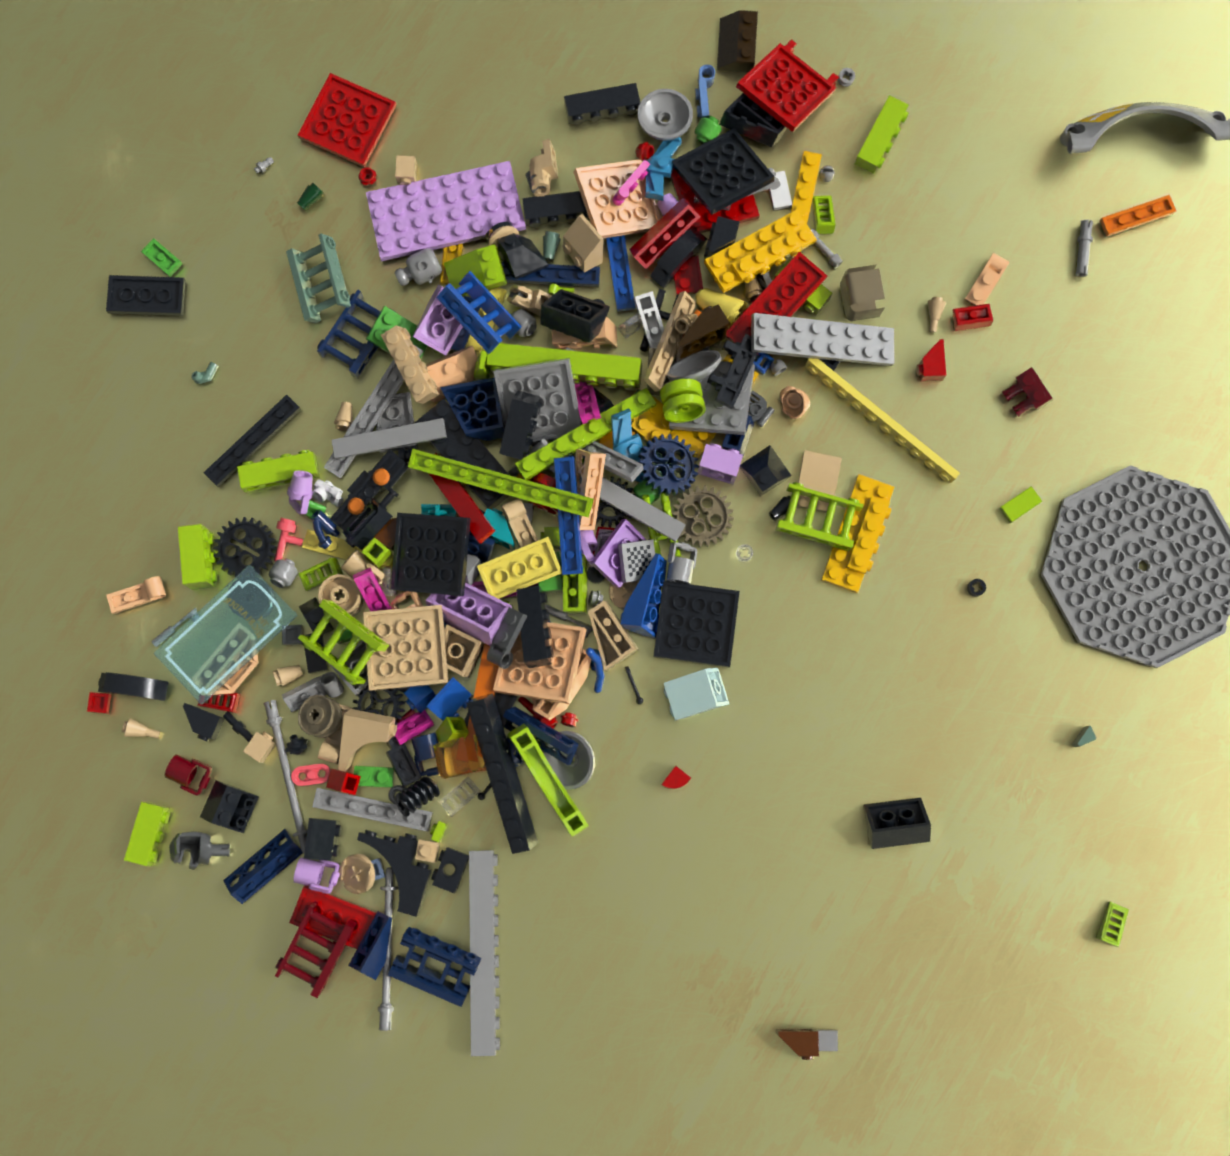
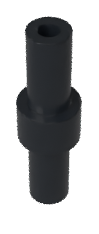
M226 712L223 718L233 726L232 729L237 734H241L250 742L253 735L246 729V725L242 721H238L230 712Z

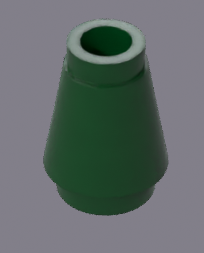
M314 183L308 184L297 203L306 210L320 200L324 192Z

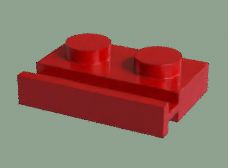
M699 255L690 257L674 275L676 295L683 291L691 295L697 293L700 289L703 290Z

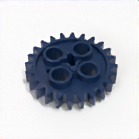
M661 434L659 439L655 436L652 441L649 440L646 446H643L641 449L643 453L638 455L642 459L638 462L644 468L641 472L644 473L641 479L648 480L645 484L646 486L653 485L651 491L658 488L659 495L665 491L666 496L671 492L675 496L678 494V491L683 493L685 489L688 490L691 487L690 484L696 481L693 477H696L698 473L694 470H697L699 465L694 463L698 458L692 456L696 451H689L691 444L684 445L685 439L679 442L678 436L672 439L671 434H668L665 439L664 435ZM656 452H660L663 458H659ZM674 453L678 454L681 460L676 459ZM656 470L662 473V477L656 474ZM674 472H678L681 478H677Z

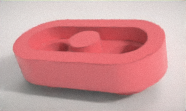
M326 764L300 766L293 770L291 778L293 783L298 786L323 784L328 782L331 768ZM321 770L325 771L324 777L319 776ZM301 773L306 775L304 780H301L299 777Z

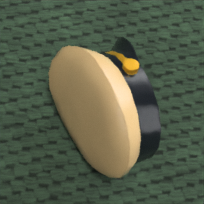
M501 222L494 225L485 234V238L489 240V246L495 244L498 248L497 239L513 233L519 235V232L512 223Z

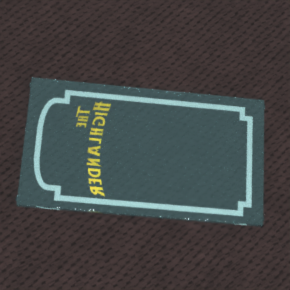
M248 565L157 649L154 654L194 696L198 703L202 705L298 615L254 570L253 566Z

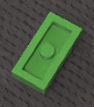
M154 238L141 251L143 255L169 277L182 265L179 259Z
M354 766V774L361 776L358 786L393 787L394 768Z

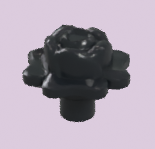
M294 734L290 736L291 741L286 744L287 748L285 750L290 752V754L300 755L307 748L308 739L298 738Z

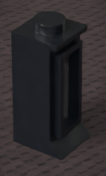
M371 497V504L346 529V532L342 531L346 537L345 541L351 547L357 546L363 550L393 516L386 511L387 509Z

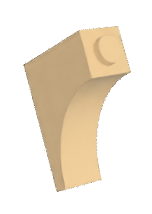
M354 709L348 710L343 718L338 770L346 771L352 765L356 751L363 745L372 742H388L394 737L397 732L395 718Z

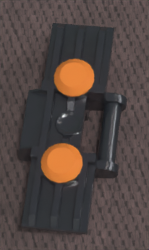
M389 449L369 472L364 470L347 489L350 493L348 498L330 519L346 532V529L371 504V497L374 498L379 491L383 492L385 489L389 493L380 504L386 508L394 497L399 496L392 487L409 469L408 464Z

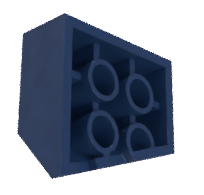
M495 377L440 387L466 436L486 441L503 438L505 425Z

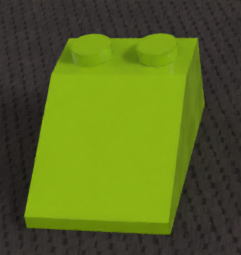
M495 244L476 249L444 263L448 281L455 289L460 287V281L469 271L475 275L487 290L507 285L499 250ZM465 292L461 296L464 297L469 295L467 292Z

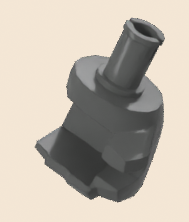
M196 831L178 833L169 845L170 859L173 863L181 864L184 852H190L189 869L195 870L198 864L209 865L211 856L229 857L230 844H212L210 842V835Z

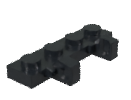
M748 334L743 336L741 343H733L729 340L724 343L722 350H726L729 355H732L731 359H733L728 372L722 377H717L712 372L707 380V383L714 386L716 391H719L715 401L730 409L734 407L757 356V352H751V336Z

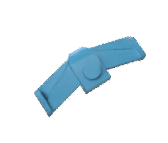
M680 137L672 140H663L655 154L647 160L650 166L646 169L648 172L646 175V198L663 201L664 177L671 178L673 171L672 160H674L671 157L677 148L681 146L682 139Z
M626 409L612 415V449L638 462L641 460L638 455L643 453L641 450L643 444L638 433L632 436L631 410ZM640 473L634 481L641 482L643 480L641 477L644 473Z

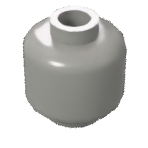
M524 309L511 313L512 317L522 326L516 334L520 337H526L535 332L537 325L534 316Z
M290 559L277 560L269 571L270 581L279 588L288 587L295 579L298 570L295 567V563Z

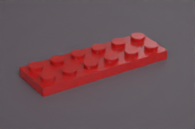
M799 251L727 330L725 337L733 343H741L745 334L751 336V315L753 313L792 317L827 279L828 275Z

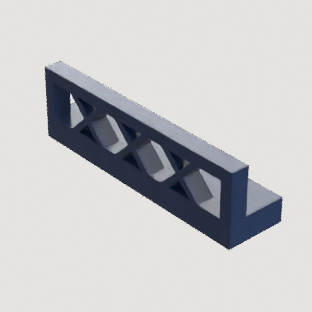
M512 707L505 711L503 717L507 719L504 728L512 731L516 729L512 723L518 726L524 723L531 734L536 736L535 740L541 750L566 765L571 764L579 745L577 742L517 707ZM545 742L552 745L553 747L546 746ZM561 751H562L563 753L567 754L568 757L563 756V755L561 754Z
M284 829L223 881L230 895L243 904L303 852L301 847L292 839L289 832ZM286 837L287 841L279 846L280 841ZM270 851L269 856L266 859H263L264 855ZM255 864L254 869L248 872L249 867ZM239 877L238 882L232 886L231 882Z

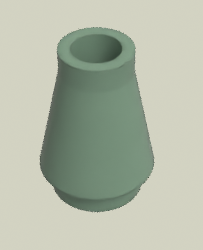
M550 231L545 232L543 236L544 259L554 260L561 241L560 234Z

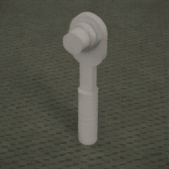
M547 604L545 605V609L548 610L549 614L564 621L567 619L578 626L584 627L586 629V638L593 631L591 625L567 616V613Z
M195 607L173 627L169 626L151 641L155 647L160 645L187 618L196 622L200 618L197 608Z

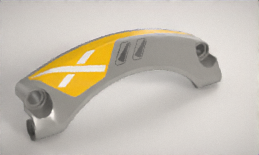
M1165 102L1132 103L1113 107L1069 124L1061 134L1060 141L1064 146H1067L1069 154L1089 152L1098 138L1111 126L1128 117L1145 113L1175 115L1200 126L1216 141L1230 140V118L1226 121V116L1221 111L1212 112L1183 104Z

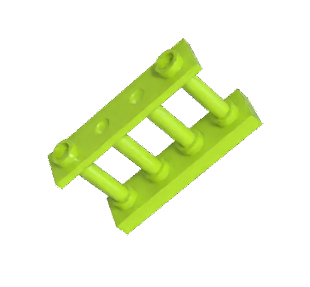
M789 483L786 491L792 492L787 514L783 520L778 521L775 530L850 551L854 540H850L848 535L854 512H860L864 504L859 503V500L854 498H848L847 500L808 489L801 483ZM799 495L810 498L805 521L801 525L794 524L793 521ZM818 500L829 503L823 528L820 531L812 529L813 527L811 526ZM836 505L848 508L841 534L838 536L832 535L830 531Z
M323 599L319 606L324 610V616L311 636L300 635L298 639L303 642L302 645L306 649L316 652L346 676V681L353 685L364 684L366 680L359 676L372 654L377 651L385 652L389 644L335 602ZM335 618L339 621L338 627L325 647L317 642V639L330 619ZM345 629H349L353 632V637L340 657L337 658L330 652ZM363 640L367 643V649L352 670L345 665V662L358 642Z

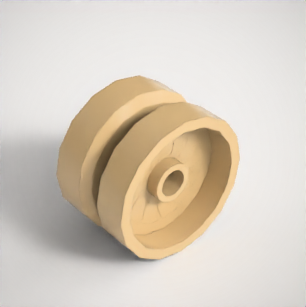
M336 574L330 576L323 581L319 588V603L323 599L331 600L353 617L361 611L364 605V598L354 579L347 575Z

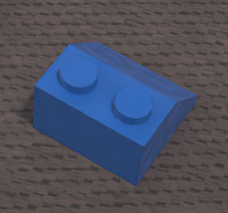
M452 677L426 707L444 721L446 717H459L458 712L462 708H467L466 703L472 700L473 695Z

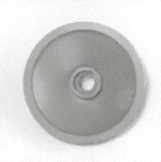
M672 89L652 91L643 98L638 108V121L641 128L646 134L658 140H672L682 136L689 129L693 119V110L689 100L680 92Z
M715 350L697 352L677 363L674 362L670 366L667 378L672 381L694 379L702 382L704 378L711 375L719 366L722 359L721 355Z
M560 731L561 734L579 744L574 755L575 761L572 760L570 765H566L542 750L565 790H572L583 786L591 778L595 767L594 752L589 742L580 734L573 731ZM545 742L546 746L553 747L552 745ZM561 751V754H562L563 756L568 757L567 754H565V753H563V752Z

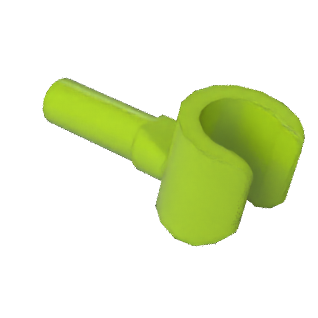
M551 284L547 291L548 294L553 296L560 289L574 292V288L559 287L557 284Z

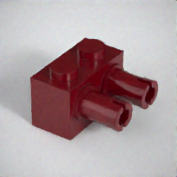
M1032 367L1017 376L1015 384L1002 391L1008 402L1022 392L1027 394L1025 400L1012 407L1014 411H1017L1018 417L1031 408L1039 410L1054 400Z

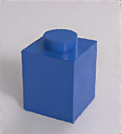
M429 685L410 687L404 692L407 697L405 701L412 710L416 708L419 713H422L436 696Z

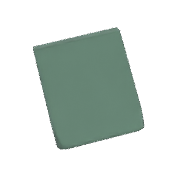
M1090 725L1085 726L1072 744L1073 747H1080L1096 740L1092 727Z

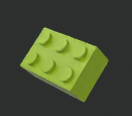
M202 524L178 527L183 585L192 590L214 588L215 582L218 581V576L213 563H216L215 552H212V544H214L213 533Z

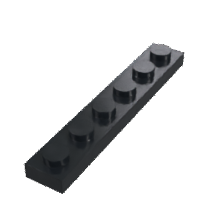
M286 394L203 473L219 487L237 470V466H241L242 463L246 462L301 408Z

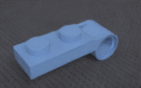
M708 64L701 66L699 69L698 88L695 89V100H699L696 112L697 117H700V119L703 117L709 118L707 88L713 85L715 78V69ZM703 75H709L710 78H704Z

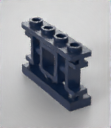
M408 927L400 943L409 948L406 958L397 954L388 976L462 1007L470 989L469 985L462 983L465 972L473 976L475 975L481 958L472 952L458 948L456 945L443 942L435 936H429L419 929ZM415 946L425 949L424 955L414 952ZM428 957L446 964L443 973L425 966ZM410 959L421 963L419 968L409 965ZM452 962L462 965L461 971L451 968ZM449 975L456 978V984L446 981V976Z

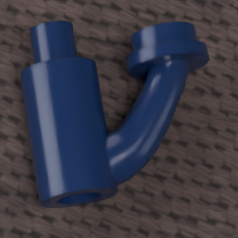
M319 509L311 516V520L319 540L318 546L326 549L332 543L328 535L331 534L337 537L340 532L336 529L337 525Z

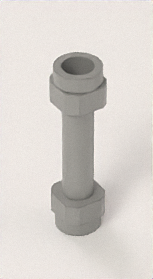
M811 229L817 239L814 244L829 259L828 263L836 269L843 260L821 241L817 231Z

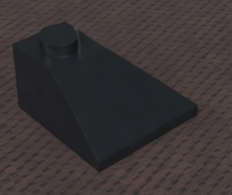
M515 233L497 239L500 258L515 280L548 267L547 261L530 239Z
M771 445L740 464L741 470L760 497L792 476Z

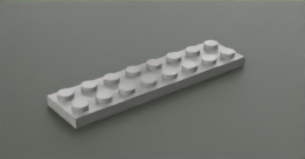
M753 313L751 315V352L892 366L894 365V328Z

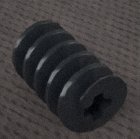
M424 776L408 788L402 790V792L397 793L395 802L401 814L408 817L410 812L414 813L416 808L420 809L422 804L426 805L428 800L432 801L434 796L438 797L440 791L437 784L431 778Z

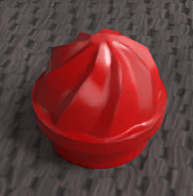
M648 142L639 144L635 150L636 156L642 161L648 160L654 154V147Z

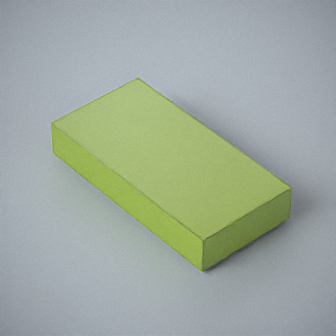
M1031 486L1001 506L1000 510L1008 521L1012 523L1043 501Z

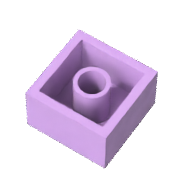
M706 444L698 474L733 485L743 455L734 449H721V446L718 444Z

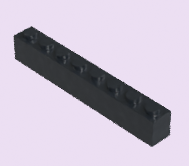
M492 693L476 697L466 704L511 852L515 854L530 851L538 844V840L494 695Z

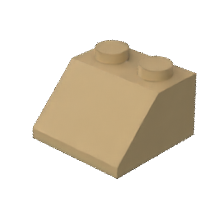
M581 214L563 236V251L573 259L574 264L580 267L583 272L603 262L604 239L584 215Z

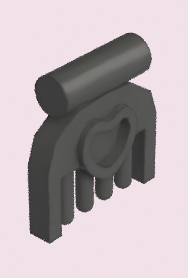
M752 390L751 394L753 396L750 399L755 403L750 401V413L748 412V415L752 416L753 422L757 421L756 424L763 427L775 410L770 406L767 408L766 400Z

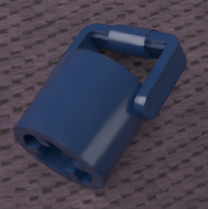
M436 732L411 739L415 752V764L421 776L427 775L430 777L446 770L447 765L443 751L439 747ZM438 757L440 768L434 767L424 771L422 761Z

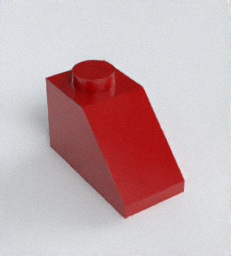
M940 339L922 358L920 363L917 364V376H920V382L943 381L947 376L944 339Z

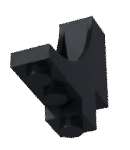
M365 830V833L359 832L357 840L377 850L387 860L396 876L399 889V906L397 911L415 917L419 916L432 869L428 868V864L417 862V865L414 864L418 845L417 836L405 833V836H399L398 842H395L396 838L384 835V838L376 837L377 833Z

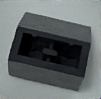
M718 216L717 221L712 222L704 257L708 258L734 244L740 222Z
M215 780L200 817L212 824L244 833L259 796Z

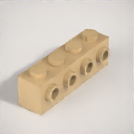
M396 325L381 334L415 401L424 404L438 396L437 385L430 378L428 368L421 361L420 353L417 347L412 344L411 336L407 329Z

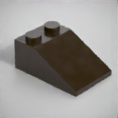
M719 304L713 307H706L678 343L674 358L675 363L725 339L730 322Z

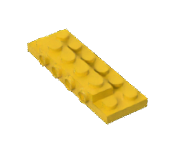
M796 209L704 260V264L721 291L725 293L743 282H751L759 273L761 275L767 273L771 269L770 267L774 265L780 266L788 257L794 258L799 251L801 252V250L814 244L817 239Z
M858 474L850 498L857 499L859 503L864 505L860 512H854L848 535L850 540H854L852 549L846 551L832 547L821 581L858 593L866 571L870 572L873 561L870 560L872 553L876 554L879 548V543L876 542L878 536L882 537L886 526L882 525L883 521L890 516L892 508H889L894 486ZM846 508L837 536L841 534L848 508Z

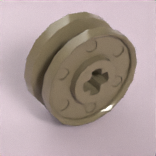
M313 695L307 698L301 705L298 713V724L301 730L306 734L319 738L330 737L334 734L342 720V709L339 703L323 695Z

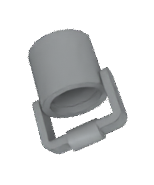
M684 542L670 544L666 581L691 584L697 558L696 548ZM676 547L687 552L690 551V559L675 557Z

